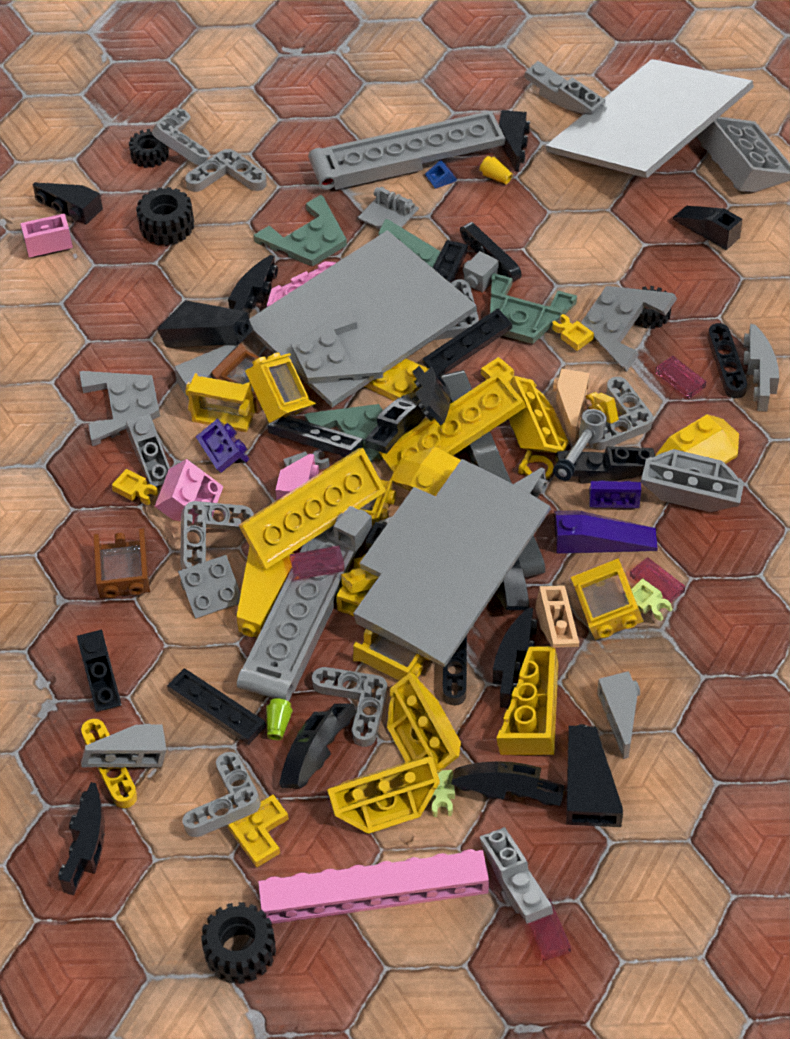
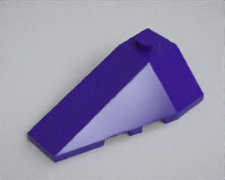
M580 510L554 511L557 554L658 550L656 528Z

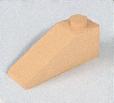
M561 369L559 378L555 377L553 392H557L556 403L571 442H575L586 401L585 396L589 389L590 373Z
M539 586L535 609L539 626L553 648L579 647V640L565 586Z

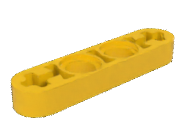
M90 719L82 725L81 732L86 745L95 742L93 734L90 733L91 730L95 729L98 732L99 739L110 736L101 720ZM97 767L115 805L120 808L133 806L138 796L126 767ZM111 769L122 771L117 778H109L107 776ZM123 784V788L129 796L124 798L120 794L118 786Z

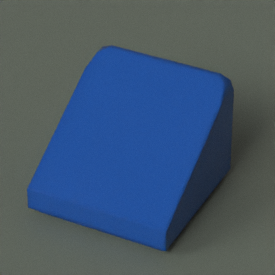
M442 160L425 173L435 189L457 181V178Z

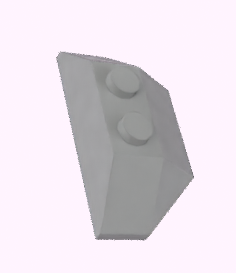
M675 449L661 453L653 458H647L641 478V483L660 500L707 512L739 506L744 482L723 461Z

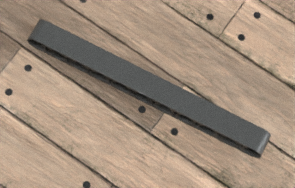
M464 370L440 375L449 388L450 404L472 390ZM490 431L465 447L472 464L511 483ZM533 535L518 558L524 578L545 573L544 559Z

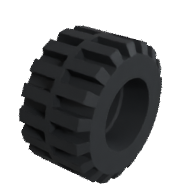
M161 187L155 191H149V194H144L137 203L136 211L139 229L142 236L147 238V241L155 242L157 245L176 244L179 240H185L186 236H190L194 229L192 203L190 197H187L185 192H180L177 188L167 187L162 189Z
M239 902L238 906H233V903L226 904V909L223 910L221 907L216 909V915L210 914L207 918L208 924L203 925L201 942L205 960L210 971H215L216 977L219 979L225 976L226 982L233 983L234 979H237L239 984L245 983L247 978L254 981L257 979L256 974L260 973L263 975L267 972L266 965L271 967L273 956L276 954L272 923L262 909L257 912V906L251 904L249 907H246L245 902ZM236 935H247L254 939L253 943L244 950L232 951L224 947L226 941Z

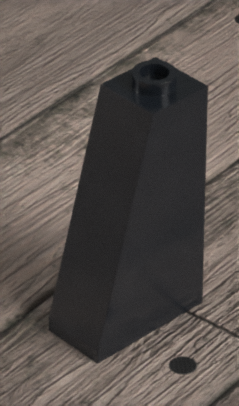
M185 300L157 328L166 347L240 344L254 330L245 311Z
M584 724L569 725L566 825L622 827L623 807L597 728Z

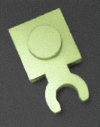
M643 578L631 589L638 608L642 613L646 614L649 610H652L654 617L662 621L663 616L659 610L662 608H666L670 612L673 610L671 603L667 599H661L663 597L661 591Z
M442 770L438 773L440 784L430 801L434 800L432 803V814L434 817H437V810L440 807H445L448 810V816L453 814V804L450 800L455 799L454 785L451 784L453 770Z

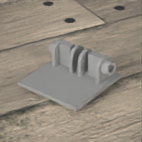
M376 187L373 193L376 199L359 215L358 219L381 229L385 219H389L398 226L403 227L419 210V207L415 206L411 199H406L400 194L396 195L395 192L390 193L384 187Z
M227 555L178 571L181 578V586L186 592L195 619L239 604L241 593Z

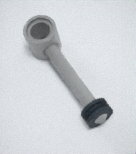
M588 409L583 412L579 439L566 459H560L553 468V473L558 479L563 481L569 480L575 472L574 463L586 444L598 443L602 440L606 424V415L602 411Z

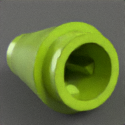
M271 699L270 704L266 706L267 737L271 740L283 739L293 711L290 708L291 703L287 700Z

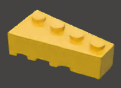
M552 646L528 648L519 673L518 684L514 687L509 709L506 710L503 718L502 729L499 730L497 735L500 755H554L558 685L556 648Z

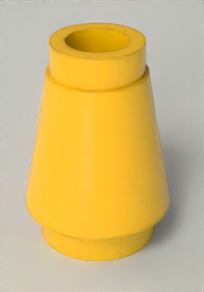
M487 156L479 168L483 176L505 185L513 177V173L495 157Z

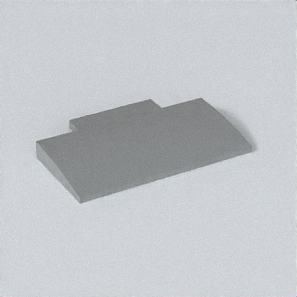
M461 459L436 496L413 487L360 562L361 569L378 576V579L353 613L356 624L445 667L551 510L550 505L510 482Z

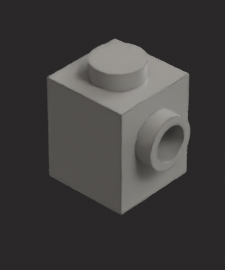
M479 251L471 261H467L464 265V280L469 283L471 288L483 293L492 283V274H498V260Z
M349 506L344 514L341 513L337 517L333 526L334 542L356 552L372 530L371 515L364 510H358Z

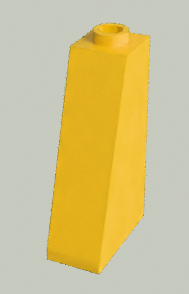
M249 547L236 616L239 632L247 637L258 638L298 554L290 553L269 568L262 569L251 547Z

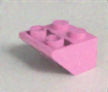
M65 214L20 224L29 257L73 248Z
M308 454L280 470L275 489L277 500L319 474V465H315L314 454Z
M186 459L169 468L154 507L172 520L181 521V512L189 502L218 503L223 486ZM191 509L188 514H192V524H194V520L199 514L195 513L194 509Z

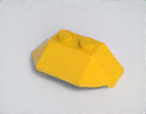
M513 376L510 385L526 405L524 409L509 418L510 425L520 447L526 450L547 453L564 451L569 441L553 406L544 394L535 388L537 385L533 380Z
M706 414L671 435L655 456L675 449L721 460L726 464L738 456L739 433L724 419Z
M434 446L401 459L391 479L394 484L408 491L416 487L436 496L461 460Z
M408 673L390 688L391 700L388 710L387 728L405 762L432 756L437 773H439L459 757L461 741L439 701L413 673Z
M428 756L345 781L328 788L327 792L334 815L369 834L421 817L435 789L440 784L433 757Z

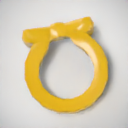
M528 450L519 465L518 473L525 474L526 476L530 475L532 472L527 466L528 463L539 461L548 466V471L545 473L546 480H548L553 473V464L544 456H532V451Z

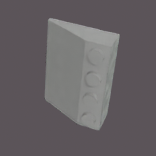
M718 117L696 136L701 142V146L710 153L712 160L722 168L724 175L729 177L734 183V187L741 192H757L790 181V163L755 121Z

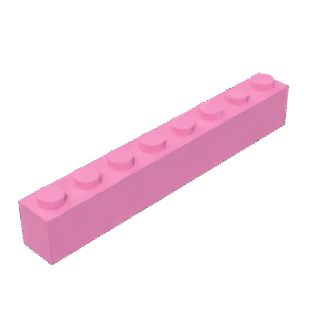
M465 850L458 854L447 855L442 853L422 859L412 857L401 862L392 863L384 861L377 865L365 867L355 865L343 870L327 869L321 873L314 874L298 873L293 877H270L264 881H258L261 909L266 913V917L270 918L271 923L274 924L488 894L489 880L483 850Z

